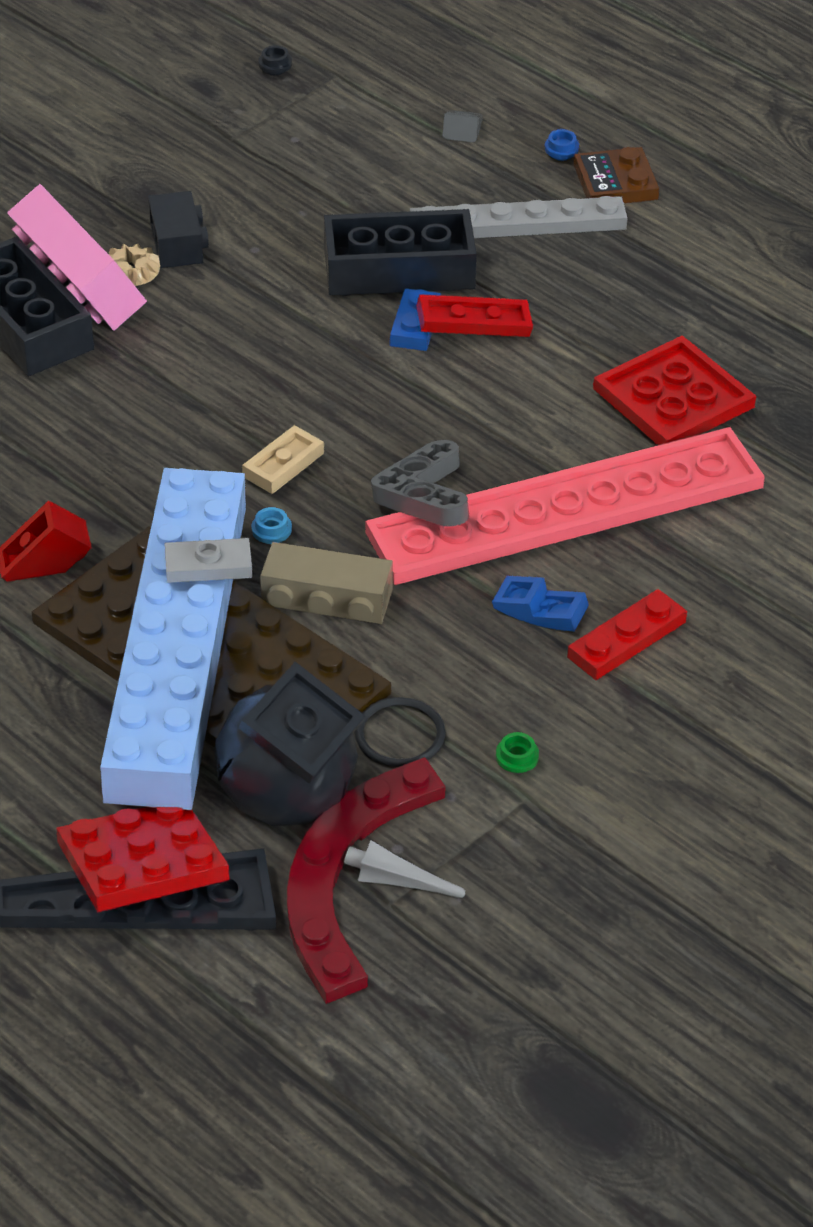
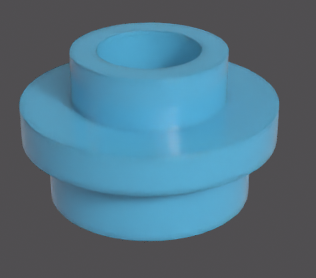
M275 507L264 508L256 514L255 519L252 521V534L258 541L263 543H280L291 535L292 523L283 510Z

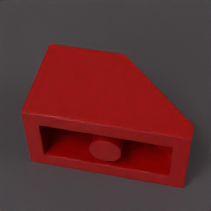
M48 500L0 546L1 578L6 581H15L67 572L77 561L82 560L92 548L86 520Z

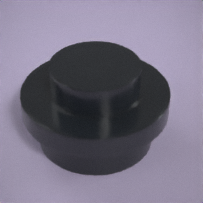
M278 45L268 46L262 50V55L259 57V67L269 75L278 76L292 67V57L285 47Z

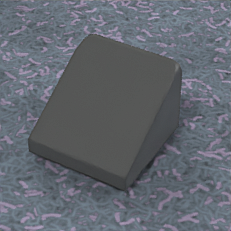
M457 110L448 111L444 115L443 138L475 142L478 138L483 115L481 113Z

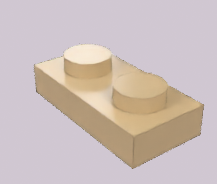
M294 425L242 465V472L245 473L247 480L273 494L324 454V442Z

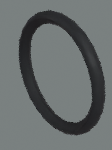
M406 697L387 698L370 705L362 712L366 717L355 731L356 742L367 757L383 765L400 767L424 757L427 760L432 758L443 745L446 734L444 722L440 714L433 707L422 701ZM398 705L411 706L423 711L433 720L437 730L436 739L428 750L418 756L402 759L390 758L377 753L367 744L363 730L368 718L382 708Z

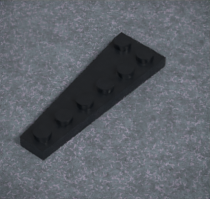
M264 848L221 853L229 864L230 880L101 912H97L74 871L0 880V928L242 929L254 931L276 929V915Z

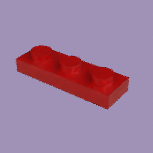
M419 294L416 304L421 332L530 337L533 329L528 301L523 299Z
M657 589L568 646L567 658L593 679L598 680L686 623L687 610Z

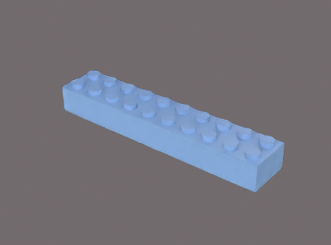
M164 468L100 766L103 803L147 807H182L183 809L192 810L233 579L167 583L164 543L240 539L246 510L245 473L190 470L184 468Z

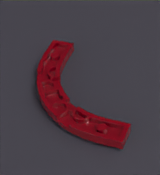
M425 757L382 773L348 791L339 803L323 812L305 834L296 851L287 885L289 930L295 951L306 973L326 1004L368 987V975L341 933L333 906V890L344 865L347 851L358 839L362 841L388 821L445 798L446 786Z

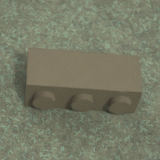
M272 542L260 575L261 599L277 608L382 624L393 590V560Z

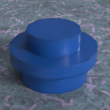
M565 129L554 130L545 141V152L556 160L565 161L574 157V154H578L579 142L572 131Z

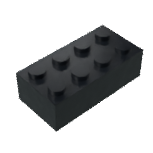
M470 209L324 215V252L329 295L387 294L404 292L405 288L425 291L475 289L477 253Z
M16 236L0 243V346L29 377L94 350L91 314Z

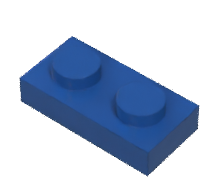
M405 288L390 333V346L427 351L432 332H421L416 304L419 294L441 295V293Z

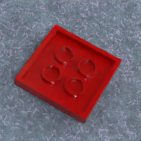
M683 335L594 377L593 390L657 445L701 435L755 408L756 395Z
M182 807L122 809L112 815L95 819H79L72 824L56 828L58 844L97 912L230 880L229 864L193 810L183 809Z

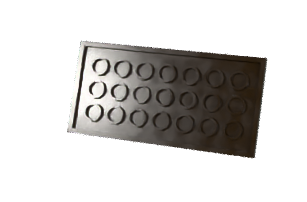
M149 526L31 612L34 625L116 681H119L151 531ZM233 581L204 741L215 748L216 739L230 710L240 700L263 686L275 684L294 662L301 665L361 713L370 705L391 695V682Z

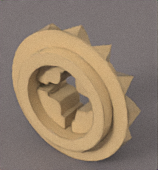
M123 244L121 249L111 248L109 251L111 258L118 264L134 286L152 281L160 271L159 256L153 254L152 248L141 249L139 244L133 247ZM129 262H132L135 265V268H132V266L129 265Z

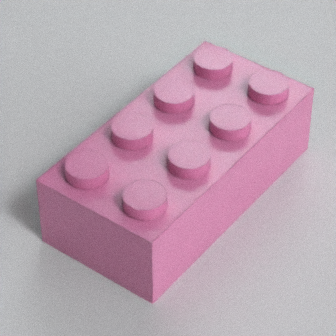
M41 184L7 212L17 224L12 228L13 232L26 246L32 242L33 245L30 247V250L44 265L50 262L51 265L48 269L62 284L66 281L69 283L66 288L81 304L84 301L88 303L84 307L97 324L104 320L114 331L147 302L111 256Z

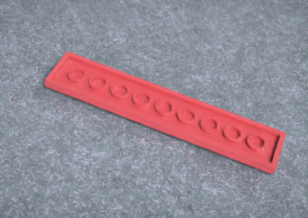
M731 427L468 494L466 496L468 497L469 519L460 525L441 526L398 512L365 521V533L380 559L393 560V584L398 585L763 488L765 476Z

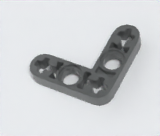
M449 440L433 441L378 473L371 480L374 502L441 526H456L465 523L469 519L468 497L462 492L434 484L459 468V446L457 443Z

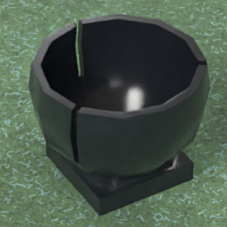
M294 662L275 684L263 686L240 700L230 710L215 742L214 753L218 781L221 780L220 786L240 811L272 826L307 825L316 820L323 812L339 803L341 798H344L355 772L358 757L354 732L359 728L366 716L301 665Z

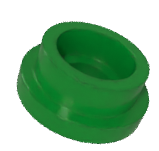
M521 732L510 733L498 744L496 748V761L506 771L524 773L532 770L537 765L539 749L533 738Z

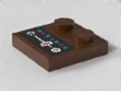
M625 147L617 150L574 154V168L586 198H600L603 196L622 197L623 203L658 200L659 186L642 147Z

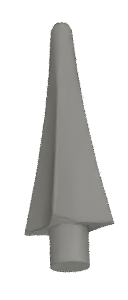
M370 840L367 851L351 846L347 851L344 864L360 869L359 882L409 887L457 898H463L465 895V890L462 887L411 864Z

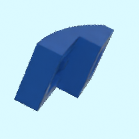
M506 576L492 601L494 609L518 620L545 628L575 632L589 606L585 592L547 590L544 578Z

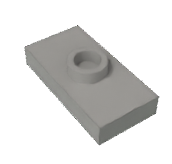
M249 538L164 543L167 583L252 578Z

